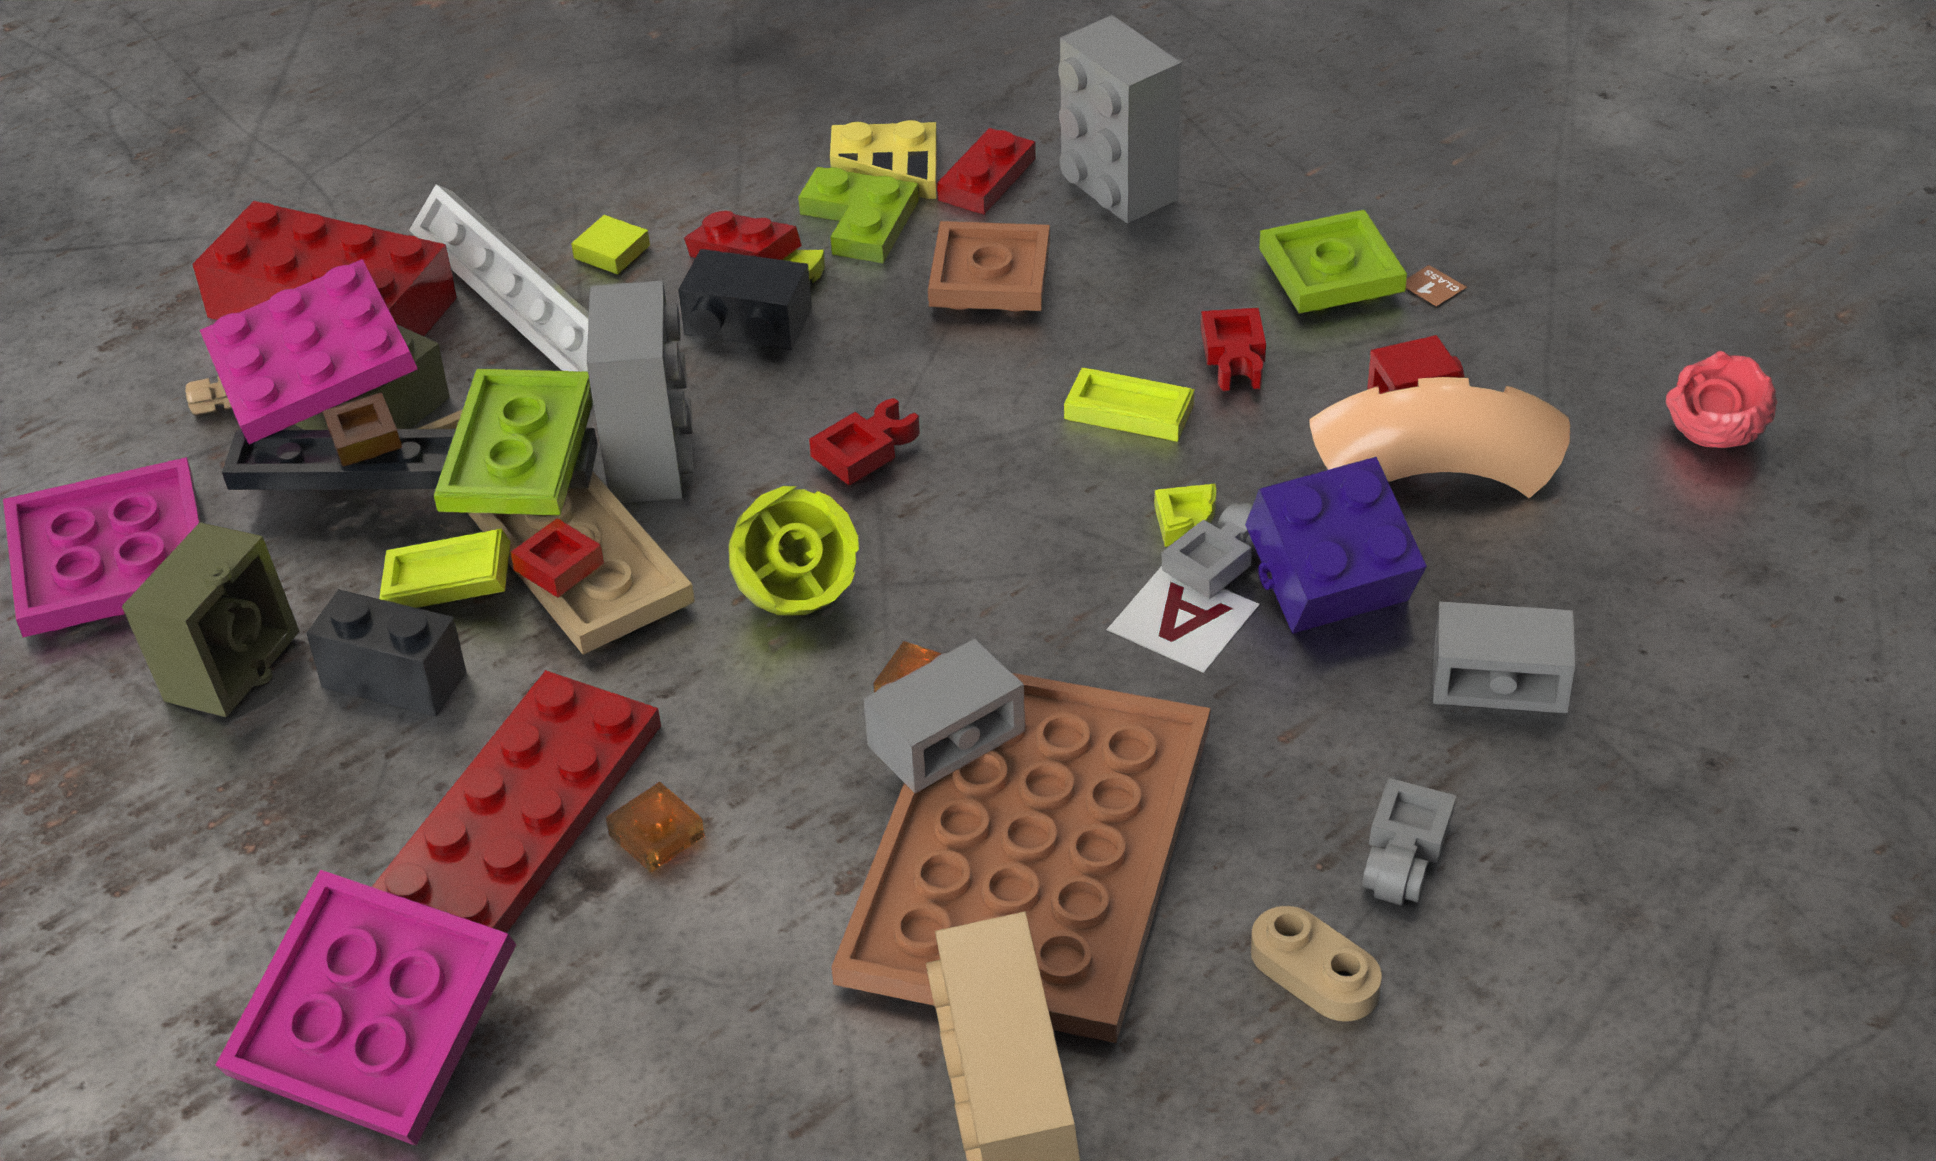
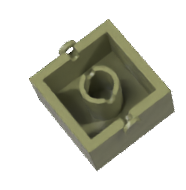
M201 522L122 605V609L163 701L227 717L253 686L264 685L272 679L273 672L270 666L300 632L263 536ZM258 672H262L264 674L259 677Z

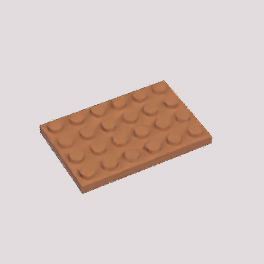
M1012 673L1024 684L1025 731L917 793H914L905 783L903 784L831 966L833 985L934 1005L926 963L941 960L935 931L1026 911L1053 1030L1117 1043L1210 728L1211 708Z

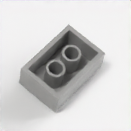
M1111 15L1060 37V64L1058 72L1061 80V109L1059 111L1061 155L1059 163L1062 175L1069 182L1077 185L1098 201L1102 207L1107 208L1125 223L1129 224L1178 200L1182 62Z
M663 280L590 286L587 369L607 488L621 503L682 499L683 474L693 473L691 438H683L685 434H693L690 398L685 399L684 391L678 390L687 388L684 352H679L678 343H672L674 341H681L678 304L667 305Z

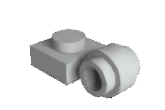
M1233 503L1229 505L1221 514L1217 527L1203 519L1161 552L1162 571L1205 597L1212 598L1251 566V557L1253 555L1259 558L1245 526L1253 504L1243 503L1240 505L1239 503Z
M1388 778L1372 823L1369 845H1372L1362 881L1363 888L1374 890V898L1398 905H1403L1405 899L1414 902L1419 901L1427 874L1429 861L1438 862L1453 816L1456 795Z

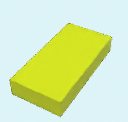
M1081 368L1064 403V419L1178 442L1194 406L1195 389Z
M501 528L386 550L379 599L418 608L505 592L511 541Z

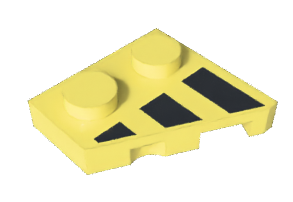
M906 120L890 124L851 122L846 125H832L830 143L831 167L841 168L848 172L872 176H890L896 180L918 183L919 197L936 199V122L921 123L915 120Z

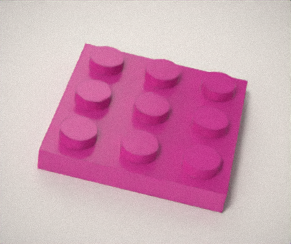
M363 259L350 265L335 267L324 276L295 289L282 290L263 303L240 313L227 314L219 318L214 324L200 330L238 424L249 444L418 370L410 350Z
M187 457L3 499L15 616L22 637L58 631L65 627L125 614L122 605L201 522L193 475Z
M320 870L215 1066L226 1076L417 1146L516 947V943L508 933Z

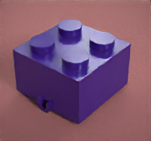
M1377 457L1260 488L1245 523L1261 560L1258 569L1260 581L1266 590L1273 588L1292 634L1409 601L1427 568ZM1268 572H1271L1272 579H1268Z

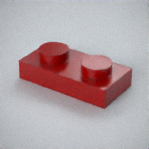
M988 128L937 182L938 201L985 215L1036 159L1035 141L1013 135L1008 131Z
M727 210L708 215L703 219L700 227L684 237L689 255L693 258H696L700 249L783 260L802 246L796 226L772 222L769 218H752L736 215L732 211Z

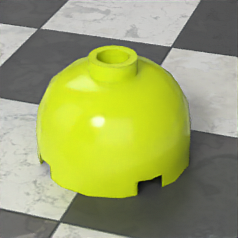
M782 486L760 495L738 518L729 541V568L739 590L756 607L776 615H807L830 605L851 584L855 574L853 570L856 565V552L859 551L858 535L848 513L831 496L816 491L812 493L805 489H795L797 486Z

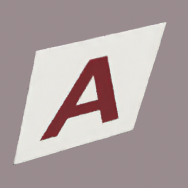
M1161 566L1107 628V631L1204 673L1260 604L1226 589L1220 590L1209 599L1162 571Z

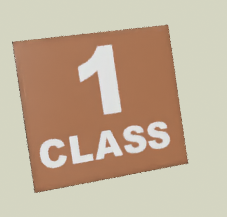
M1430 265L1406 280V289L1436 307L1467 288Z

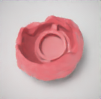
M1717 351L1716 354L1705 360L1684 367L1679 373L1677 387L1671 389L1666 395V405L1670 410L1672 420L1677 429L1693 443L1710 448L1738 447L1755 441L1759 435L1764 433L1766 426L1773 421L1778 403L1771 377L1766 376L1756 361L1750 357L1728 355L1724 351Z

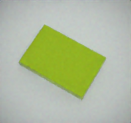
M476 369L434 493L438 512L561 515L593 406L588 372Z

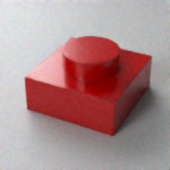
M558 518L510 552L514 571L557 598L604 564L601 544Z

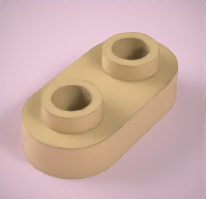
M1280 906L1271 908L1256 919L1252 927L1251 957L1261 972L1318 1013L1332 1020H1358L1369 1015L1375 1009L1380 997L1382 973L1378 962L1372 955L1310 912L1298 907ZM1345 971L1351 976H1341L1336 972Z

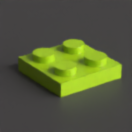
M1364 209L1260 230L1259 249L1299 314L1321 311L1329 307L1363 300H1374L1382 296L1405 292L1406 271Z

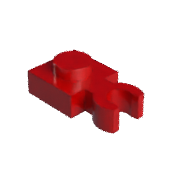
M1259 308L1201 311V334L1207 365H1218L1219 387L1223 391L1230 390V378L1232 376L1245 375L1251 379L1253 389H1260L1263 379V362H1265L1266 340Z
M895 398L887 399L877 405L874 415L867 420L857 412H854L809 438L811 457L846 484L851 485L895 458L894 445L908 444L919 436V415L912 413L900 419L899 401Z

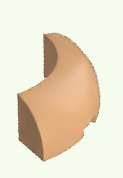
M1418 378V387L1394 390L1380 394L1379 387L1371 388L1349 396L1309 419L1315 447L1328 470L1377 457L1388 482L1426 473H1466L1504 483L1528 498H1531L1548 483L1561 465L1570 443L1569 417L1554 406L1534 395L1510 386H1506L1504 392L1472 387L1469 385V378Z

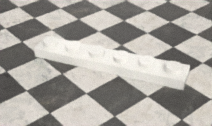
M436 184L409 231L418 238L446 244L451 269L562 371L588 372L587 339L589 312L453 191Z

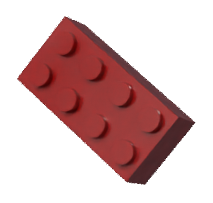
M253 201L192 264L207 317L216 320L227 314L240 313L269 300L274 294L282 290L295 289L324 276L335 267L350 265L363 259L395 323L421 336H425L457 298L446 244Z

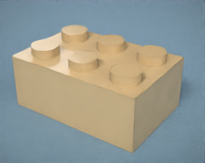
M1026 911L935 931L941 960L927 962L926 968L939 1021L940 1036L967 1161H1080L1075 1123Z

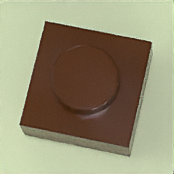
M382 392L322 411L342 467L402 448L398 430Z

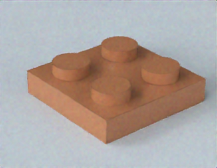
M940 221L928 285L929 307H944L955 310L968 308L1000 309L1011 312L1024 310L1042 311L1050 248V225Z

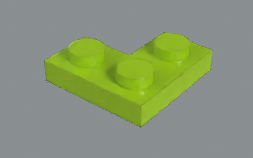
M816 167L798 196L800 215L839 221L830 237L832 255L884 263L919 201L918 183L896 180L890 176H872L848 172L835 167Z

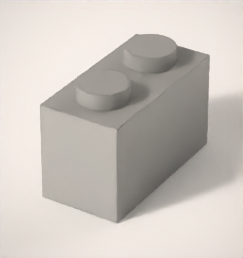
M1439 601L1433 657V704L1554 713L1568 712L1575 672L1573 610Z
M975 638L950 652L937 656L932 662L895 682L882 686L875 693L864 698L868 746L914 793L919 792L1025 731L1024 684Z

